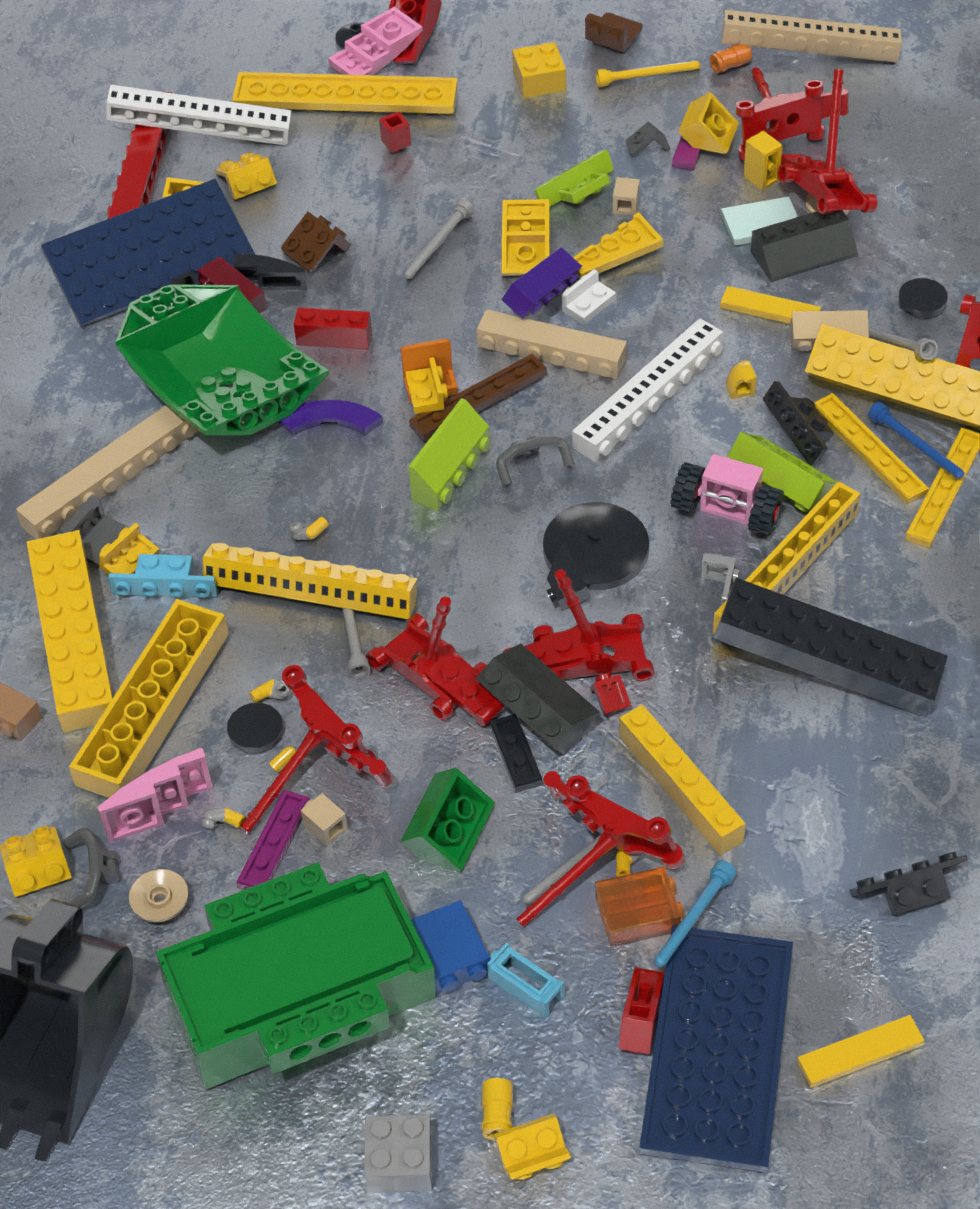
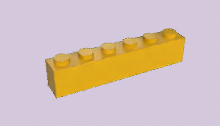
M642 704L619 717V738L715 851L722 856L744 842L746 823Z

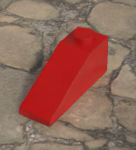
M634 968L622 1015L619 1049L628 1050L632 1053L650 1054L665 972Z

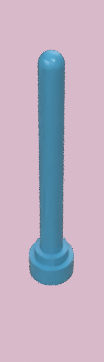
M719 860L710 870V882L655 957L654 962L657 967H664L718 890L730 885L736 877V869L729 862Z

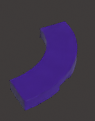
M319 400L301 404L292 415L277 423L292 435L303 429L322 425V422H338V425L353 428L365 435L381 424L383 417L376 411L361 404L342 400Z

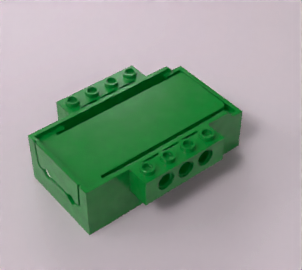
M319 862L205 904L207 923L211 931L156 951L164 989L205 1090L266 1065L269 1066L272 1074L278 1073L390 1028L389 1016L436 998L434 966L387 871L373 876L359 874L329 885Z

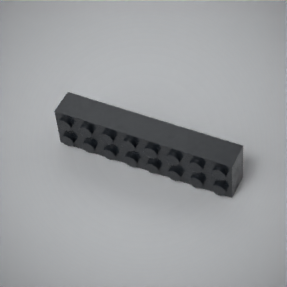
M735 578L713 637L716 640L926 717L935 702L948 655L739 578Z

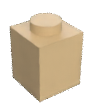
M616 178L613 193V214L635 215L637 213L640 197V179Z
M323 793L315 799L309 800L301 809L303 826L326 847L348 829L346 814Z

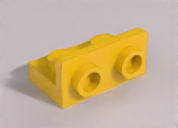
M434 357L429 358L430 368L405 372L414 414L443 410L444 399L448 398L446 384H441L440 382L443 381L441 366H436Z
M554 1113L494 1134L503 1169L510 1179L523 1180L529 1178L537 1170L557 1168L565 1160L571 1158L570 1152L565 1147L557 1116Z

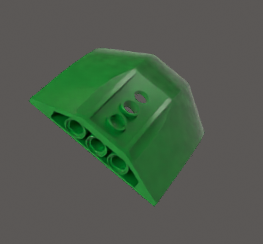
M170 284L161 287L153 293L143 295L129 304L115 341L116 347L142 381L174 412L204 435H252L292 415L329 375L328 369L300 351L274 329L240 292L238 285ZM223 385H232L233 387L228 388V387H221V386H223Z

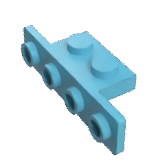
M139 554L135 574L110 573L108 577L113 595L216 598L218 593L215 577L191 576L193 567L192 555Z

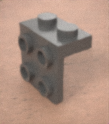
M91 495L85 503L80 505L73 517L64 523L60 534L79 530L87 561L99 566V553L101 549L108 543L112 544L118 538L119 533L128 526L105 516L101 500Z

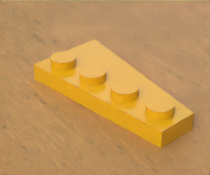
M638 212L633 215V220L628 223L623 222L617 226V231L611 235L607 233L601 237V242L588 246L573 257L582 265L577 275L581 279L593 269L598 271L599 274L663 247V238Z

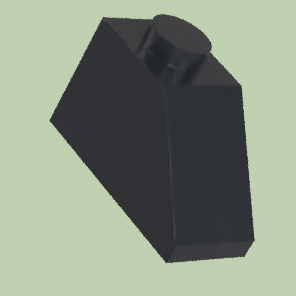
M566 543L560 545L547 577L551 588L546 590L552 604L558 602L562 611L570 607L567 606L562 590L557 585L555 572L562 569L566 572L580 602L591 598Z

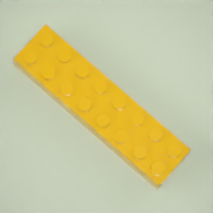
M821 324L805 369L809 377L980 430V371L937 358L931 360L921 359L917 357L914 351Z
M77 530L26 541L55 706L62 731L64 733L95 726L113 699V692L80 531Z
M179 599L175 600L70 764V773L76 787L109 798L119 789L143 775L227 639L229 632L225 614Z

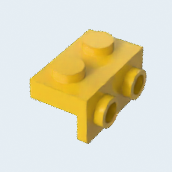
M135 522L131 527H125L112 544L108 543L101 549L99 553V568L108 575L110 573L135 574L139 554H159V548L140 533V525Z

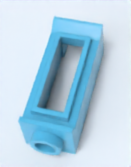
M507 942L500 950H495L490 955V961L487 964L488 979L545 1019L550 1015L549 1002L554 997L560 1001L565 997L563 981L557 980L509 947ZM509 963L542 986V988L538 991L505 968V966Z

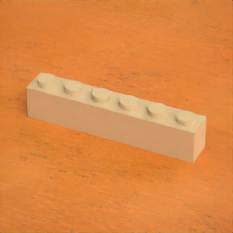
M487 309L476 329L477 347L524 358L533 354L541 362L613 379H618L627 356V341L531 319H522L518 316Z

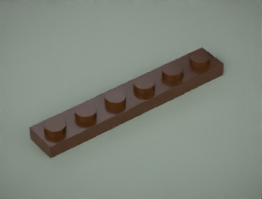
M530 354L445 400L443 410L425 412L409 420L410 428L423 441L431 438L461 398L465 399L476 412H479L546 376L547 367L533 354Z

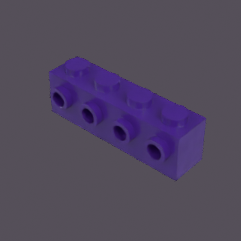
M560 247L512 283L501 300L522 319L530 313L535 315L542 308L543 304L547 306L555 295L559 296L567 288V285L571 287L578 280L579 276L577 273L582 265Z

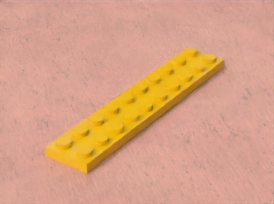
M238 72L232 102L287 110L400 111V113L454 114L458 79L448 77Z

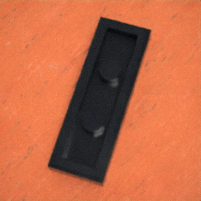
M512 714L489 721V727L515 793L542 786V777L517 715Z

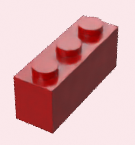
M297 308L293 324L296 346L369 350L372 336L370 312Z

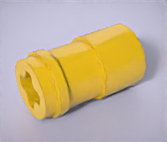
M496 1077L487 1079L482 1083L481 1106L483 1109V1121L481 1123V1131L485 1139L495 1141V1133L513 1127L511 1122L513 1083L507 1079Z

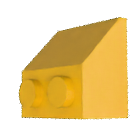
M708 92L689 104L678 132L694 148L725 154L729 150L739 122L711 92Z

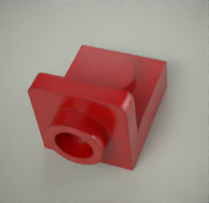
M611 673L600 675L595 678L596 682L590 686L591 693L595 692L603 716L631 706L620 674L613 677Z

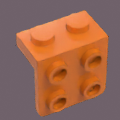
M449 339L406 345L401 348L403 382L409 403H411L405 372L430 368L429 358L432 357L435 359L436 366H441L443 381L440 382L441 384H446L448 396L458 394V387L452 368L451 343Z

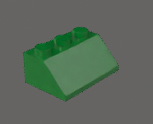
M457 768L435 773L400 843L420 860L455 872H462L495 802Z

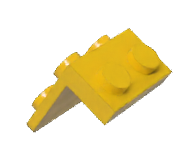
M253 152L240 155V160L234 162L232 160L221 162L219 164L220 167L215 169L216 175L226 178L232 198L235 200L277 184L269 158L260 154H253Z
M42 826L30 834L9 837L4 843L0 844L4 867L15 897L72 878L54 826Z

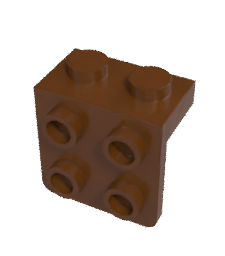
M609 12L605 13L602 17L591 13L585 17L586 40L624 52L643 30L641 23Z
M307 211L283 243L281 250L306 270L313 272L334 243L345 252L349 249L351 243L344 239L347 234L335 226L332 230L329 227L332 223L322 215L317 218Z

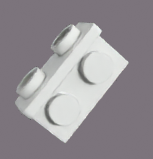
M593 269L572 287L564 291L562 294V311L585 325L616 300V292L599 282L598 271Z

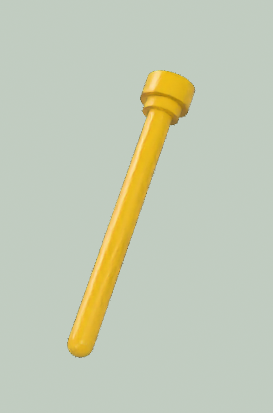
M690 61L611 72L606 70V68L597 69L596 83L598 88L607 87L608 84H612V81L698 70L701 64L699 61Z

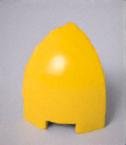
M747 359L735 364L727 376L726 387L731 399L755 395L757 377Z

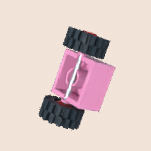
M713 454L706 469L705 467L687 462L681 465L678 476L675 478V485L672 488L670 504L673 508L692 513L697 508L698 502L701 499L700 511L748 524V530L770 536L775 529L780 515L784 492L783 490L762 484L763 468Z

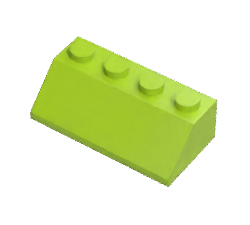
M460 399L408 466L411 500L435 511H439L444 503L447 504L450 501L457 486L463 484L466 474L470 469L476 467L479 457L483 452H487L491 445L488 424L465 399Z
M740 431L727 456L730 459L763 468L762 484L766 486L768 484L773 488L783 490L784 499L787 500L789 497L796 501L794 506L804 512L812 510L838 482L757 434Z

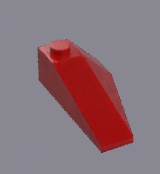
M441 0L390 1L389 10L395 7L423 27V31L394 59L395 64L416 63L438 21L442 5Z

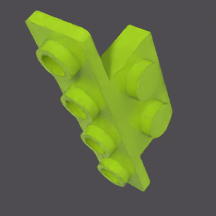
M603 149L534 189L537 199H549V207L560 201L578 204L585 200L584 197L600 192L603 186L610 183L608 173L614 170L609 151Z

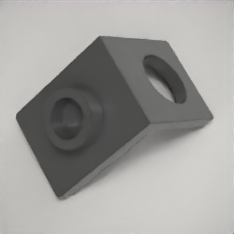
M649 121L626 139V144L633 157L654 140L667 151L671 149L665 134Z

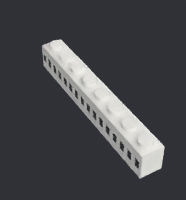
M110 85L106 104V120L287 146L291 110Z
M699 318L572 431V448L595 463L603 456H607L619 441L625 440L629 432L635 427H639L648 415L656 412L667 398H671L678 388L683 384H687L698 370H702L708 361L721 353L724 346L723 331Z

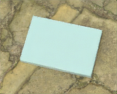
M789 196L721 208L722 219L734 246L751 243L753 230L798 217Z

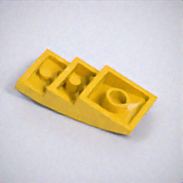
M549 199L503 200L502 276H523L550 256Z

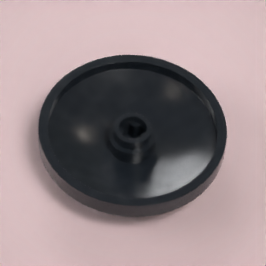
M588 502L562 511L549 523L543 537V555L549 569L551 570L560 545L566 543L588 590H607L629 582L641 572L649 555V537L643 523L630 511L610 503Z

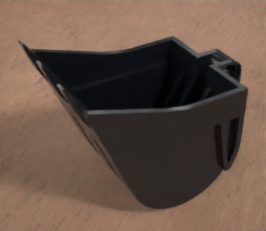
M50 899L34 918L11 914L0 922V1123L3 1124L0 1131V1148L7 1150L19 1130L27 1131L41 1136L35 1159L43 1162L48 1160L58 1142L69 1144L96 1090V1074L122 1022L133 978V959L129 947L89 934H83V908L56 899Z

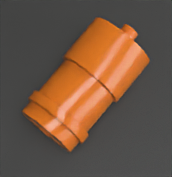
M747 44L729 46L725 50L717 51L710 55V66L716 74L724 73L728 69L751 62L752 51Z

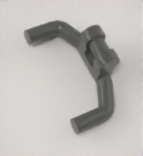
M534 436L523 442L511 443V446L496 461L501 484L512 483L506 465L513 457L521 456L527 451H538L542 446L559 448L565 467L574 464L567 441L559 437Z
M88 828L78 829L63 839V845L67 849H71L82 840L88 848L90 874L85 890L81 895L69 902L82 908L95 897L100 879L106 884H115L120 879L119 870L116 869L118 864L117 852L100 847L93 833Z

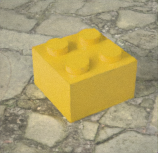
M555 42L512 49L513 72L523 98L566 91V68Z

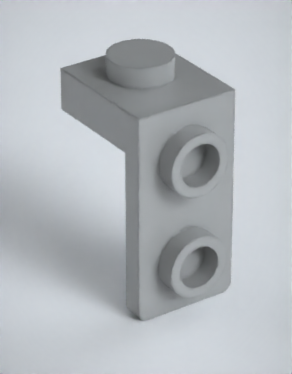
M704 553L701 578L725 581L721 599L722 605L728 599L735 578H739L740 569H735L736 558Z

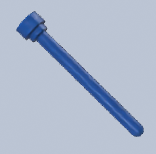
M877 402L870 408L868 418L875 424L887 425L955 478L961 479L964 477V471L893 418L889 407L885 404Z

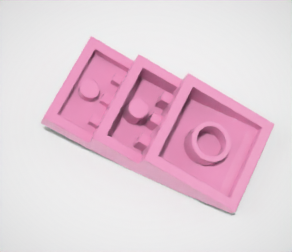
M393 7L362 24L361 33L346 40L345 49L328 58L329 66L341 75H374L406 49L423 31V27Z
M202 748L173 758L149 770L119 789L98 806L109 843L164 825L162 815L188 807V796L213 788Z

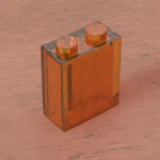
M665 866L595 882V898L610 948L671 934L672 925L678 926L681 923V920L685 917L682 903L675 900V881L673 877H668Z

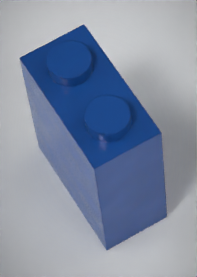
M461 900L411 919L434 966L435 995L441 992H451L461 984L469 981H478L488 974L487 964L490 961V957Z

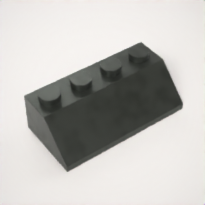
M834 210L831 214H820L816 211L752 231L750 252L770 282L858 256L851 224L843 210Z
M521 643L493 657L475 678L547 743L563 755L567 753L601 713Z

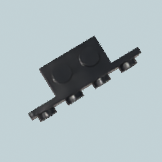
M774 381L763 397V401L809 465L816 466L827 451V446L823 440H829L834 432L829 427L828 421L815 408L812 400L790 397L779 381Z
M956 851L938 856L940 862L929 864V860H924L912 864L911 871L902 873L901 868L885 872V879L875 881L874 877L859 880L856 882L858 887L849 891L851 895H860L884 888L892 915L902 914L951 898L942 869L966 862L968 858L967 855L957 856Z

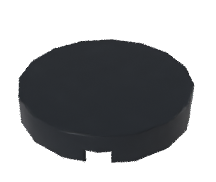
M916 278L902 285L899 290L898 301L900 307L906 313L909 311L915 317L930 318L939 315L946 308L948 293L944 286L935 280Z
M249 703L239 707L230 716L227 722L228 737L231 744L242 749L243 752L249 754L262 753L273 748L279 737L281 739L283 735V721L279 712L271 705Z

